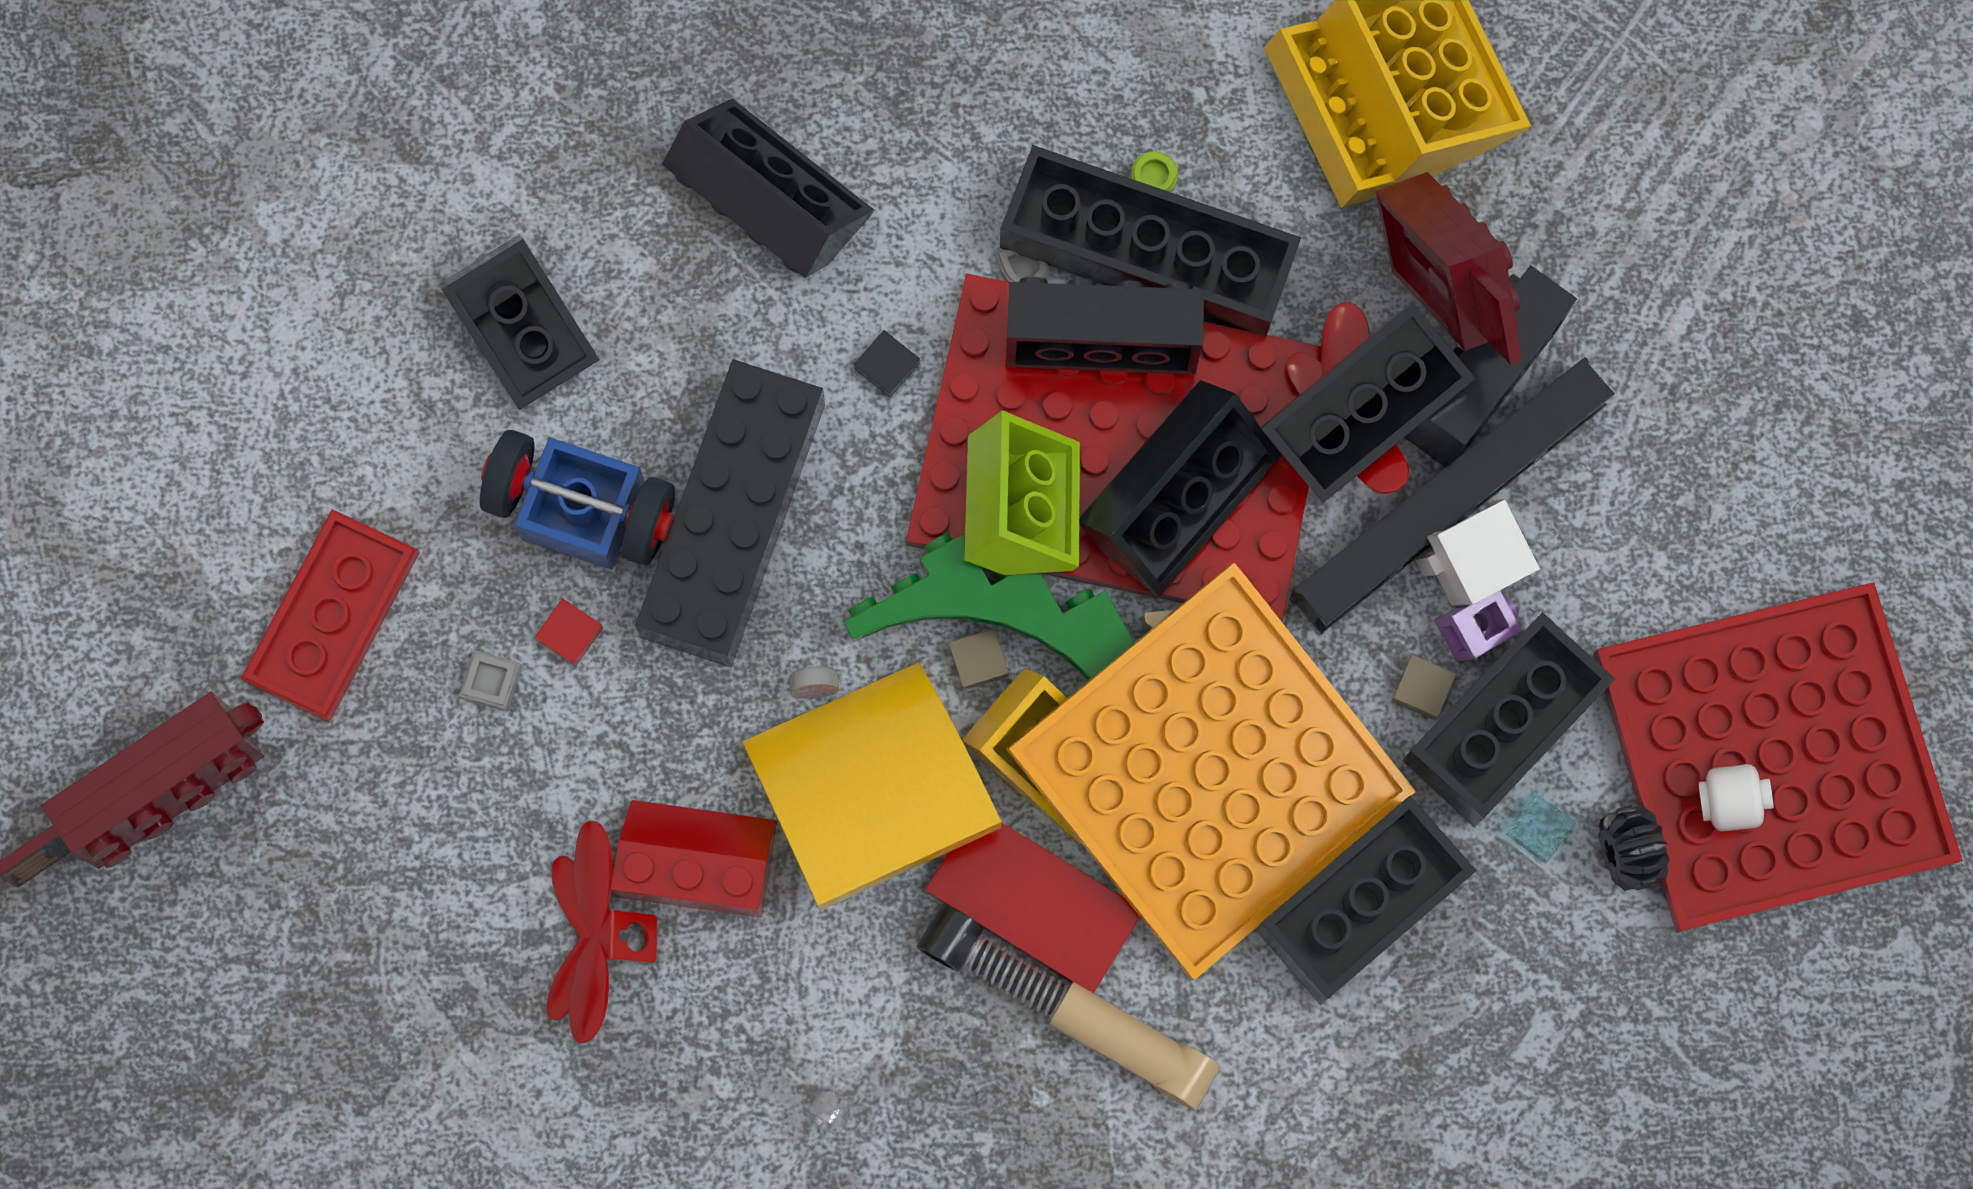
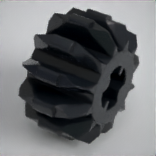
M1629 805L1617 808L1615 812L1608 813L1604 818L1600 819V832L1598 834L1602 849L1600 853L1604 857L1605 868L1610 871L1611 880L1624 891L1632 889L1637 891L1649 888L1652 884L1667 878V865L1670 860L1666 851L1668 843L1664 840L1662 827L1657 824L1656 815L1652 811H1649L1644 805L1635 807Z

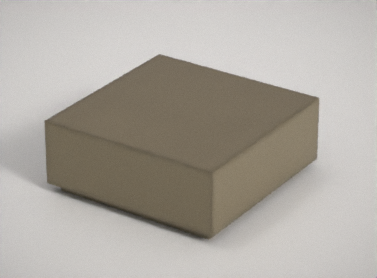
M995 628L949 642V649L963 691L1009 677V671Z
M1411 655L1391 701L1436 721L1457 674Z

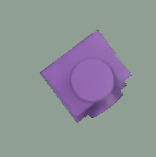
M1501 591L1490 595L1474 605H1460L1434 619L1457 662L1476 659L1522 631L1516 620L1518 614L1513 602L1508 596L1502 594ZM1474 615L1480 619L1481 629L1473 618Z

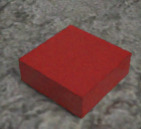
M562 598L535 635V639L576 667L603 630V626Z

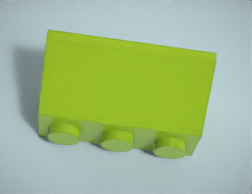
M1003 410L968 435L965 561L1002 575L1073 571L1079 567L1080 442Z

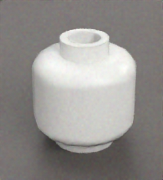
M1751 764L1710 769L1706 775V781L1698 782L1703 820H1711L1713 826L1718 831L1759 827L1764 820V809L1774 808L1770 779L1760 780L1757 769Z

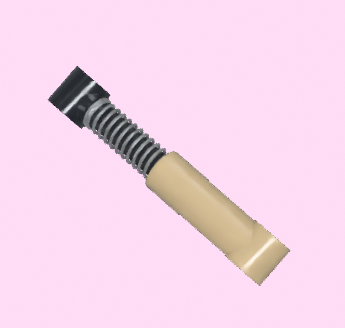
M940 905L918 942L917 949L956 972H959L963 967L968 972L976 970V976L983 974V980L990 978L991 985L998 983L999 989L1005 987L1006 994L1014 992V998L1021 996L1022 1003L1029 1001V1007L1036 1005L1037 1012L1043 1009L1045 1010V1016L1051 1014L1050 1026L1149 1082L1154 1088L1177 1103L1197 1111L1221 1068L1219 1064L1194 1048L1165 1036L1081 985L1073 982L1072 985L1069 986L1068 984L1063 987L1061 986V980H1058L1057 983L1053 981V975L1049 978L1045 977L1046 971L1040 974L1038 966L1032 969L1030 968V962L1026 965L1023 964V957L1016 960L1015 953L1009 956L1007 954L1008 949H1004V951L999 950L1000 944L996 945V947L992 946L993 941L987 940V937L983 936V927L977 922L947 905Z

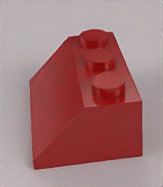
M631 800L618 841L611 890L617 898L762 918L777 820Z

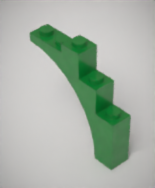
M949 533L924 546L927 554L920 558V564L927 577L919 580L915 573L891 586L894 595L879 603L876 602L874 597L860 602L848 610L852 618L844 621V626L853 642L889 627L922 620L964 619L1001 626L1038 641L1067 660L1088 681L1134 643L1105 590L1094 595L1091 588L1072 597L1065 602L1069 610L1062 614L1040 573L1016 575L996 573L994 575L998 582L991 586L981 566L964 560L965 537L961 535L953 540Z

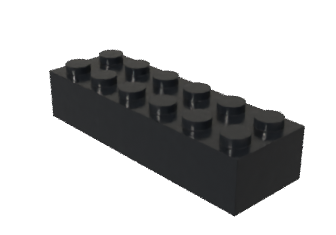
M1035 145L1031 147L1000 229L1001 249L1016 252L1018 255L1035 261L1045 262L1050 266L1107 286H1116V283L1121 281H1138L1143 283L1145 287L1164 288L1169 283H1186L1191 285L1193 289L1204 290L1203 319L1226 327L1249 331L1267 337L1301 240L1299 236Z
M732 359L635 624L640 638L732 668L825 407L824 390L822 387Z

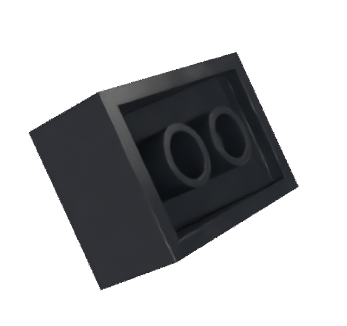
M520 234L439 284L441 290L519 410L600 360Z

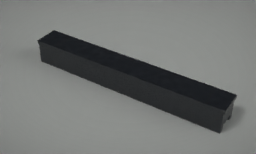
M1584 357L1295 587L1289 601L1293 605H1297L1322 635L1428 550L1432 545L1427 536L1434 532L1444 531L1468 518L1604 409L1607 405L1605 402L1612 398L1615 393L1589 365L1590 361Z

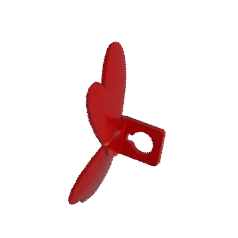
M1343 302L1334 306L1329 312L1322 333L1321 363L1305 352H1295L1288 358L1286 365L1288 375L1299 394L1370 337L1367 318L1362 309L1356 304ZM1395 444L1358 474L1357 477L1374 492L1389 494L1399 490L1406 484L1409 477V466L1403 453Z
M594 820L585 822L580 828L576 841L574 862L567 856H559L554 860L551 869L552 884L558 903L580 939L570 951L554 978L548 994L546 1009L548 1016L552 1020H560L569 1013L571 1034L573 1039L581 1044L591 1041L596 1036L606 1015L609 997L607 959L653 963L656 961L657 917L655 915L609 910L613 879L611 844L603 826ZM632 923L638 924L644 933V944L637 952L631 950L626 941H619L620 930H627L628 926Z

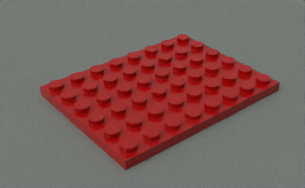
M966 273L907 533L906 545L924 549L925 545L947 533L951 535L953 540L961 535L965 537L968 435L1002 410L1080 442V517L1200 380L1236 393L1261 427L1299 395L1288 375L1286 368L1288 358L1295 352H1305L1321 363V346L1270 335L1264 337L1245 330L1203 322V347L1196 375L1005 367L1009 282ZM1282 455L1160 597L1151 593L1105 555L1080 525L1079 567L1073 571L1041 574L1183 603L1229 564L1235 563L1282 622L1309 486Z

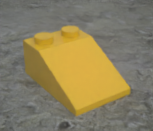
M1024 668L965 735L962 742L996 774L1072 839L1081 844L1006 750L1007 747L1067 699L1045 676Z

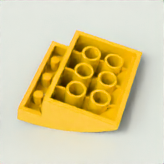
M1334 0L1318 20L1281 28L1264 47L1341 208L1376 198V190L1425 172L1433 176L1451 169L1518 136L1531 127L1469 0Z
M919 662L742 741L819 911L1001 828V820L943 703Z

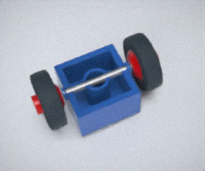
M506 430L502 434L483 466L479 501L482 511L497 517L507 518L516 508L525 490L527 494L514 525L522 540L610 570L614 567L621 546L622 557L628 561L640 565H649L662 541H666L674 520L672 510L675 499V486L672 483L655 477H649L645 481L638 466L548 437L534 473L531 472L535 448L534 439L527 434L515 430Z

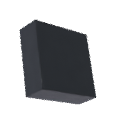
M883 330L853 365L854 370L891 398L920 365V358Z

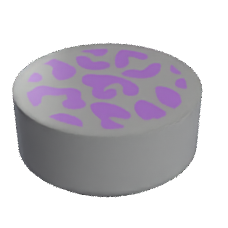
M813 666L801 668L789 676L790 692L796 698H823L834 695L839 691L838 673L830 667Z

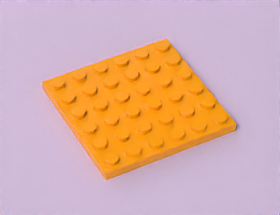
M1235 563L1229 564L1006 748L1008 753L1191 980H1196L1407 797L1412 796L1416 792Z

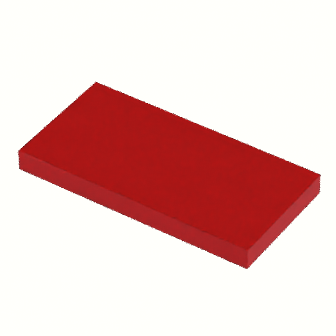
M331 509L240 679L330 723L420 552L404 542Z
M1002 822L1000 829L948 852L925 889L927 894L963 913L985 930L1069 982H1075L1093 993L1140 919V916L1124 897Z

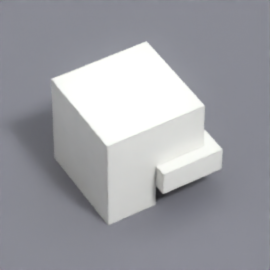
M1505 499L1493 501L1485 505L1486 509L1444 531L1434 532L1427 536L1433 550L1415 559L1423 576H1437L1451 606L1474 605L1540 569Z

